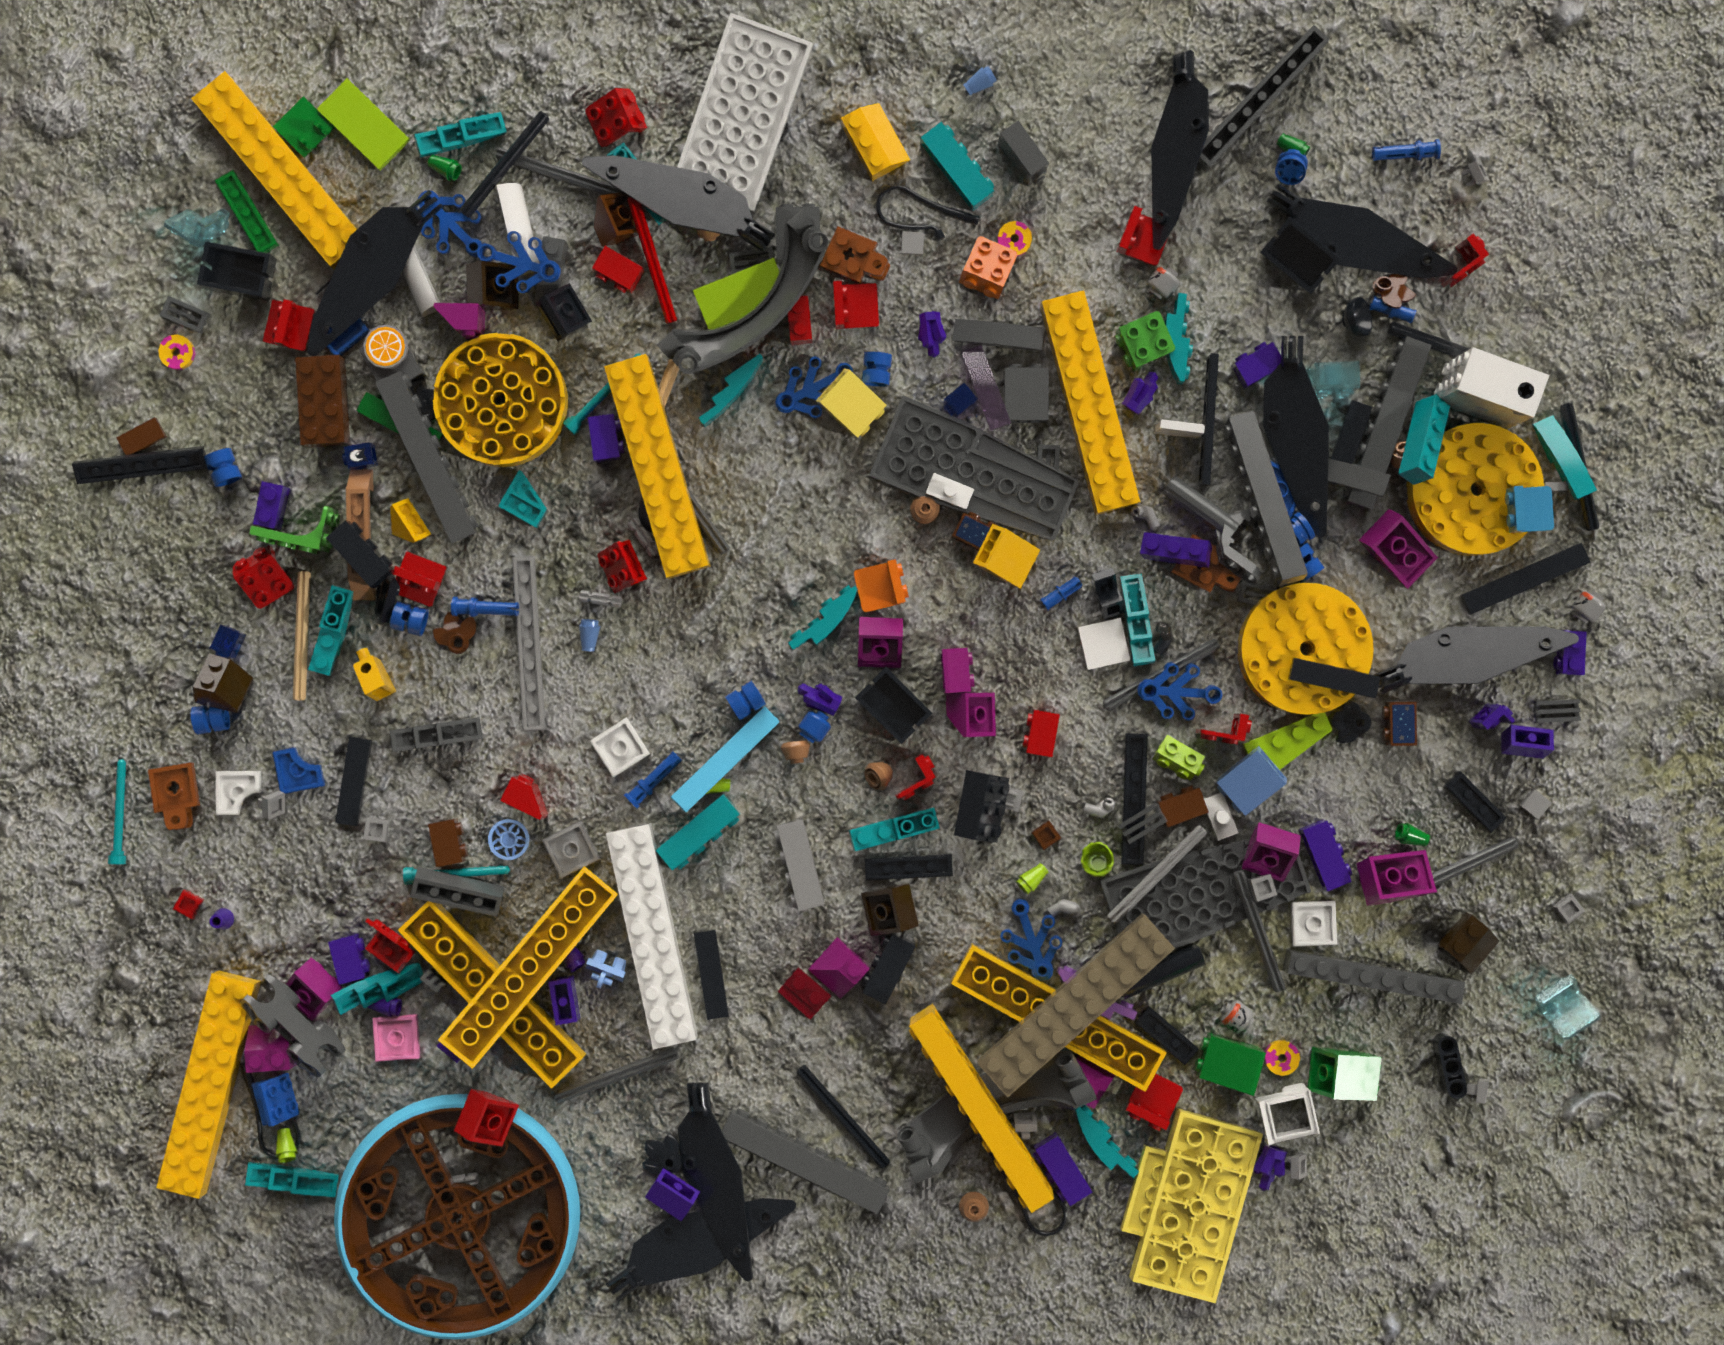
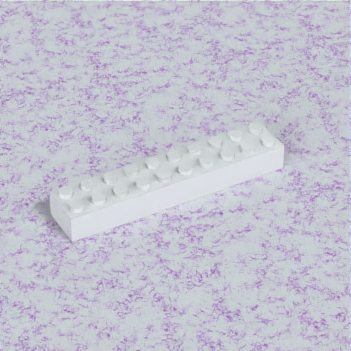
M652 823L608 832L606 837L652 1048L657 1049L694 1041L697 1039L698 1034L659 855L655 851L657 846Z

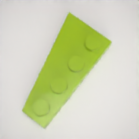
M1325 712L1312 714L1242 745L1247 755L1260 746L1278 769L1281 770L1331 732L1332 727Z

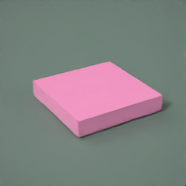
M418 1014L398 1015L392 1018L389 1016L372 1018L375 1062L420 1058Z

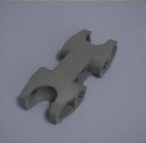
M268 974L261 983L269 993V1003H260L248 994L240 1003L251 1021L265 1033H270L275 1028L291 1044L286 1053L298 1067L319 1078L326 1070L317 1058V1050L321 1048L326 1049L334 1056L339 1057L346 1049L335 1031L324 1021L317 1019L311 1024L295 1008L300 1003L296 993L286 984Z

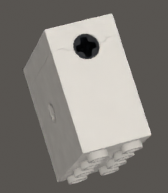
M1473 347L1458 355L1449 363H1445L1441 373L1444 375L1442 383H1438L1434 395H1438L1454 410L1509 429L1535 417L1549 375Z

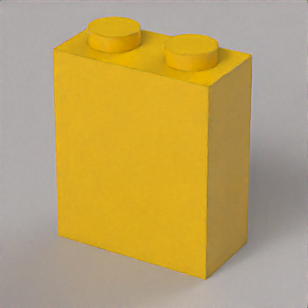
M992 524L973 564L1005 583L1021 589L1033 563L1036 561L1040 549L1008 529Z

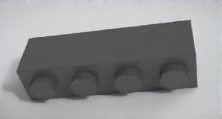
M418 867L410 897L497 917L504 886Z

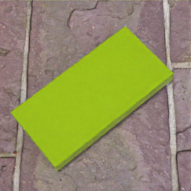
M348 78L317 108L380 171L410 141Z
M774 257L693 290L708 329L719 328L739 320L752 311L765 298L779 273Z

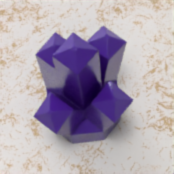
M924 312L919 314L918 340L922 342L923 347L928 349V355L935 358L940 354L939 344L945 340L946 334L941 322L940 312Z
M1148 372L1143 380L1142 378H1134L1127 396L1121 403L1138 416L1154 400L1153 394L1158 388L1156 372Z
M804 683L798 686V694L803 696V702L806 703V707L824 711L834 716L841 703L842 696L834 693L821 683L816 685L815 688Z
M1268 1144L1264 1145L1263 1152L1253 1169L1255 1174H1262L1259 1188L1262 1191L1269 1190L1271 1182H1274L1275 1175L1279 1178L1285 1175L1287 1152Z

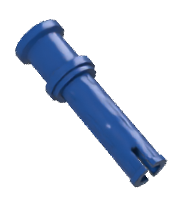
M1435 139L1434 142H1421L1419 140L1409 145L1372 147L1373 161L1403 158L1421 160L1427 157L1440 159L1441 143L1439 139Z
M453 597L451 601L452 616H457L458 614H468L471 617L478 616V614L519 615V611L510 610L511 608L519 609L518 602L479 601L475 597H472L470 600Z
M672 751L644 780L639 779L637 781L638 784L629 793H625L624 796L638 809L640 807L639 804L648 795L651 796L653 794V789L682 762V759Z

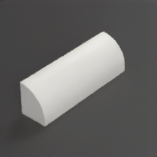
M517 183L497 185L507 233L511 231L519 232L522 236L521 242L531 261L539 263L534 250L528 247V241L533 237L522 186ZM513 234L511 240L513 242L517 241V234ZM535 241L532 242L533 248H536ZM510 243L513 256L519 258L515 248ZM529 270L524 274L532 273L534 271Z
M414 245L402 273L422 317H425L437 311L434 308V303H440Z

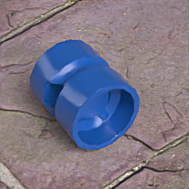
M864 352L863 365L866 369L862 373V382L867 386L888 387L890 384V373L887 370L891 368L892 355L884 352Z
M231 448L220 449L204 457L207 468L213 471L210 476L215 487L226 486L242 479L239 467L233 464L236 459Z
M1308 542L1299 547L1308 572L1307 576L1299 581L1300 583L1308 580L1325 568L1319 558L1313 557L1314 551Z
M397 602L392 611L390 628L402 632L407 629L409 634L422 636L427 625L429 611L417 606L412 609L409 604Z
M752 680L743 685L740 692L735 690L725 696L739 720L750 715L751 709L758 710L766 705Z
M205 705L192 707L191 724L194 732L199 735L210 733L212 729L215 732L229 730V711L210 706L208 708Z

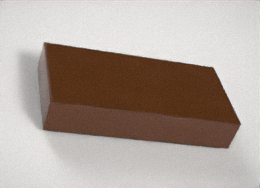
M154 417L116 438L125 455H132L167 438L158 419Z

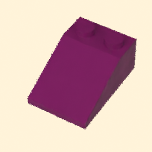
M1388 509L1359 539V542L1407 589L1438 558L1406 519L1391 509Z
M1426 850L1371 856L1356 863L1367 906L1386 904L1437 892Z

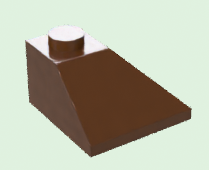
M624 192L597 197L594 229L602 247L605 245H616L638 236L628 203L630 196Z

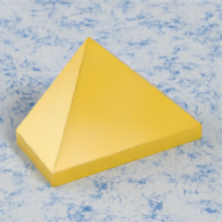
M409 498L390 506L392 535L411 543L431 535Z

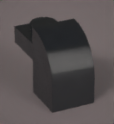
M1114 569L1100 570L1092 574V588L1103 618L1107 619L1125 613Z

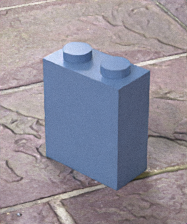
M1258 746L1218 778L1217 788L1223 796L1228 795L1233 801L1231 803L1238 813L1242 812L1246 816L1286 785L1287 778Z

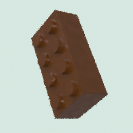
M340 355L296 357L301 445L306 448L350 445L345 358Z

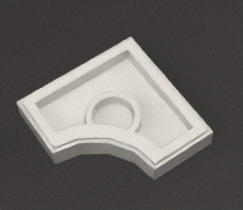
M216 771V815H240L241 806L244 801L253 794L261 793V771Z

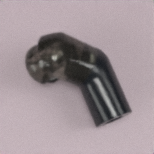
M1159 622L1156 625V631L1159 633L1160 640L1153 649L1157 654L1162 655L1172 642V630L1168 623Z

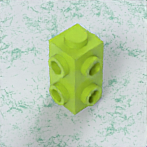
M1169 735L1165 736L1152 758L1160 767L1168 768L1174 771L1179 778L1189 781L1195 775L1199 777L1205 767L1202 764L1205 758L1204 755Z

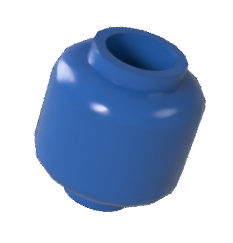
M820 710L817 713L808 711L798 726L801 730L799 734L813 744L815 741L821 742L831 729V725L827 721L829 717Z

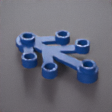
M427 191L422 192V193L419 195L418 199H419L424 193H426ZM431 191L432 194L428 198L436 197L438 201L424 213V216L439 204L455 206L460 209L466 202V199L461 194H456L453 197H438L435 192ZM458 198L463 199L460 205L456 204V199ZM425 201L419 205L420 208L425 204ZM441 209L436 213L439 217V241L436 244V248L441 254L450 252V229L466 245L467 253L473 258H478L477 250L472 251L471 245L477 244L479 247L482 242L478 239H472L456 223H479L482 216L478 210L474 212L478 214L476 220L464 216L461 212H445ZM433 217L424 224L421 230V234L426 239H431L435 236ZM427 228L432 229L430 235H425V230ZM441 244H447L446 250H440Z
M516 231L509 232L507 240L513 245L519 258L498 252L494 246L487 243L481 244L477 249V256L482 261L491 262L492 260H497L517 266L505 274L497 275L495 281L500 287L505 288L509 286L510 281L529 270L538 272L527 280L517 282L516 288L518 292L523 294L528 293L531 287L543 280L548 283L557 281L561 274L560 266L555 261L548 260L542 249L543 243L537 237L529 239L528 247L534 250L540 264L531 261L521 242L522 236ZM513 234H517L518 239L515 242L511 240V236ZM534 240H537L539 243L537 248L532 247ZM487 249L491 250V255L489 257L485 256V251ZM550 267L554 270L551 276L547 274V269ZM504 276L506 283L501 285L500 278ZM522 283L527 285L525 291H522L520 288Z
M812 357L809 360V369L803 388L795 393L797 380L802 377V370L797 366L792 367L789 371L790 378L785 392H781L776 397L775 404L777 409L782 413H791L793 410L809 414L813 419L820 418L822 415L820 406H809L798 401L806 397L817 400L822 394L818 391L829 386L840 374L841 370L846 368L853 372L851 365L841 363L837 366L835 373L813 383L817 370L822 366V362L819 357ZM817 360L819 361V366L812 367L811 362ZM798 370L800 372V375L798 377H793L792 371ZM784 399L790 400L789 406H783L782 402ZM814 408L819 409L820 413L819 415L814 416L812 415L811 411Z
M1169 662L1165 665L1164 671L1153 680H1142L1137 687L1139 697L1145 701L1151 700L1159 709V713L1164 719L1172 718L1174 710L1169 705H1166L1159 695L1168 696L1181 711L1182 718L1187 721L1195 717V711L1187 706L1181 697L1205 698L1209 703L1216 704L1222 699L1223 695L1221 689L1215 685H1209L1205 689L1182 687L1189 680L1200 674V668L1195 664L1187 665L1185 672L1169 686H1160L1170 676H1176L1179 672L1178 666L1173 662ZM1170 666L1175 667L1172 673L1168 672ZM1192 667L1196 668V672L1194 674H1190L1189 672ZM1151 686V691L1149 693H1145L1144 691L1145 687ZM1214 690V696L1209 697V691ZM1170 709V713L1165 716L1163 714L1164 710ZM1187 710H1191V715L1189 717H1185V712Z
M1023 898L1016 899L1012 904V912L1019 916L1027 940L1014 934L1010 929H1004L1001 932L1000 938L1005 943L1011 942L1032 952L1034 960L1022 956L1020 951L1016 949L1009 952L1008 960L1011 963H1019L1032 969V974L1036 979L1046 981L1053 975L1054 968L1051 962L1057 949L1061 948L1063 943L1060 936H1052L1049 941L1050 947L1043 958L1040 948L1050 928L1055 925V918L1052 915H1045L1042 919V926L1037 936H1035L1027 914L1030 908L1028 901ZM1022 904L1025 909L1023 912H1019L1016 906ZM1050 918L1053 923L1048 926L1044 923V920ZM1009 932L1011 938L1007 940L1003 937V934ZM1058 939L1060 941V944L1058 946H1054L1052 944V940ZM1012 953H1017L1019 958L1017 960L1011 959L1010 955ZM1039 967H1045L1047 972L1041 974L1038 971Z

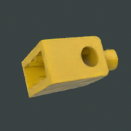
M368 648L358 650L355 654L359 662L353 664L364 694L379 701L397 692L382 661L371 655Z

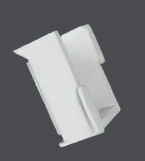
M1298 1083L1285 1086L1280 1093L1255 1098V1102L1260 1108L1266 1135L1264 1136V1142L1266 1144L1272 1145L1290 1139L1320 1134L1311 1091L1305 1084ZM1304 1098L1310 1126L1276 1133L1270 1105Z

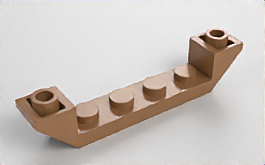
M350 470L346 486V520L351 523L355 521L363 529L361 534L366 540L368 538L371 539L370 492H374L373 470ZM347 562L350 590L354 591L353 601L376 600V588L369 587Z

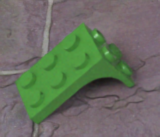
M324 506L321 520L316 529L302 536L251 526L249 534L256 536L255 540L272 545H275V541H278L277 545L296 550V547L299 546L298 550L317 554L318 550L329 553L333 546L326 537L334 531L335 527H338L340 515H338V510Z

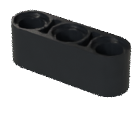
M1439 1033L1433 1039V1049L1443 1091L1450 1097L1461 1099L1467 1093V1085L1458 1044L1453 1037L1445 1033ZM1448 1039V1048L1442 1050V1041ZM1449 1061H1453V1069L1446 1071V1064ZM1458 1082V1090L1451 1092V1085Z

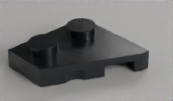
M393 574L387 577L382 582V585L377 586L375 614L382 623H389L395 606V597L398 596L400 591V585Z

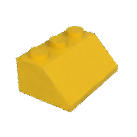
M879 103L860 107L841 118V126L872 181L910 161Z

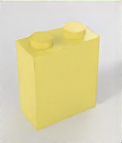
M846 368L842 370L816 400L852 436L857 438L864 436L869 431L871 422L874 419L878 420L885 411L883 409L887 406L851 370Z

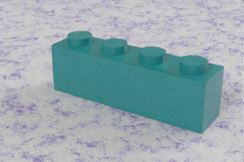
M940 122L920 137V144L969 208L974 211L993 196V188L995 186L988 177L984 178L980 173L981 167L974 159L971 161L967 156L968 151L961 142L957 143L954 139L955 134L948 125L944 126Z
M1436 394L1415 403L1398 473L1413 485L1434 477L1450 405Z
M724 793L655 851L672 871L676 867L678 870H681L689 863L687 860L689 856L693 853L695 856L699 855L706 849L704 844L710 839L714 842L723 835L721 830L725 826L731 828L739 821L737 816L741 813Z

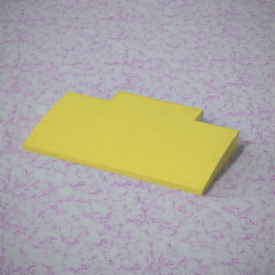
M1176 1108L1165 1150L1144 1144L1137 1167L1139 1173L1134 1178L1120 1227L1121 1231L1140 1236L1129 1274L1133 1282L1216 1303L1263 1133Z

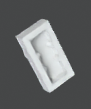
M933 473L925 494L966 510L974 489Z
M1221 792L1204 798L1209 811L1206 814L1216 840L1219 841L1237 834L1238 830L1226 799Z

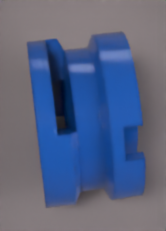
M1296 149L1282 152L1277 159L1275 168L1277 179L1286 185L1300 183L1306 175L1307 157Z
M1300 512L1295 513L1290 521L1298 545L1301 547L1306 540L1315 538V533L1306 518Z

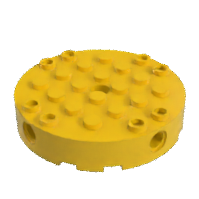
M489 333L464 342L447 357L435 380L433 408L443 435L462 454L488 466L512 467L530 462L539 457L556 441L564 426L563 422L567 417L568 393L563 375L558 366L537 344L518 335ZM500 395H505V403L496 405V398Z
M1486 423L1460 425L1444 432L1434 477L1415 485L1407 481L1409 512L1420 532L1434 545L1450 553L1462 556H1481L1498 552L1512 546L1528 533H1509L1506 522L1508 515L1505 503L1506 489L1513 486H1523V488L1544 486L1543 474L1533 451L1521 438L1511 431ZM1472 485L1478 487L1477 495H1474L1472 493Z
M1297 583L1270 592L1251 608L1239 632L1237 655L1246 683L1262 701L1283 712L1308 715L1333 710L1346 703L1355 694L1288 680L1292 659L1297 658L1369 674L1374 648L1369 623L1354 601L1344 593L1326 585ZM1302 643L1309 646L1307 655H1303L1300 651Z

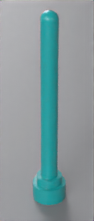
M637 353L633 357L640 356L641 354ZM609 382L576 416L567 417L563 422L564 426L574 435L581 429V422L611 393Z
M123 759L117 762L113 851L108 855V864H126L127 856L122 851L126 761Z
M489 866L435 871L461 877L508 874L510 868L508 866ZM404 867V885H413L417 869H414V867Z

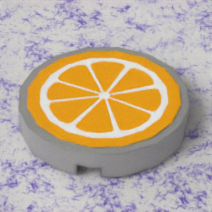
M380 325L370 330L365 337L363 345L364 354L369 362L382 369H393L399 366L406 359L409 350L408 340L403 332L390 325Z

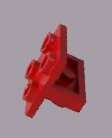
M283 299V302L272 300L263 341L286 348L306 351L315 310L297 305L293 301Z
M630 540L617 541L597 554L599 564L603 568L608 585L612 588L614 594L647 579Z
M406 552L400 567L395 566L392 573L396 575L395 579L400 585L398 595L432 607L447 567Z

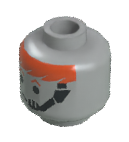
M1169 266L1167 269L1158 267L1147 281L1148 290L1160 300L1162 298L1169 299L1180 285L1179 280L1176 278L1179 274Z
M1594 590L1592 593L1582 592L1572 604V609L1574 610L1572 614L1585 624L1588 622L1593 623L1606 609L1605 604L1602 602L1604 598Z
M1239 1000L1231 1003L1226 1002L1220 1011L1222 1013L1221 1022L1235 1033L1246 1032L1254 1021L1252 1017L1253 1011Z

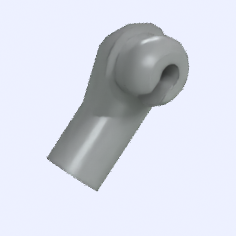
M1135 504L1132 507L1131 514L1134 517L1145 519L1150 530L1160 526L1152 507L1143 504Z
M1105 798L1097 805L1085 802L1082 813L1103 818L1114 810L1115 802L1112 798Z
M1066 899L1047 908L1053 917L1062 912L1070 914L1072 918H1076L1081 914L1080 906L1076 902Z

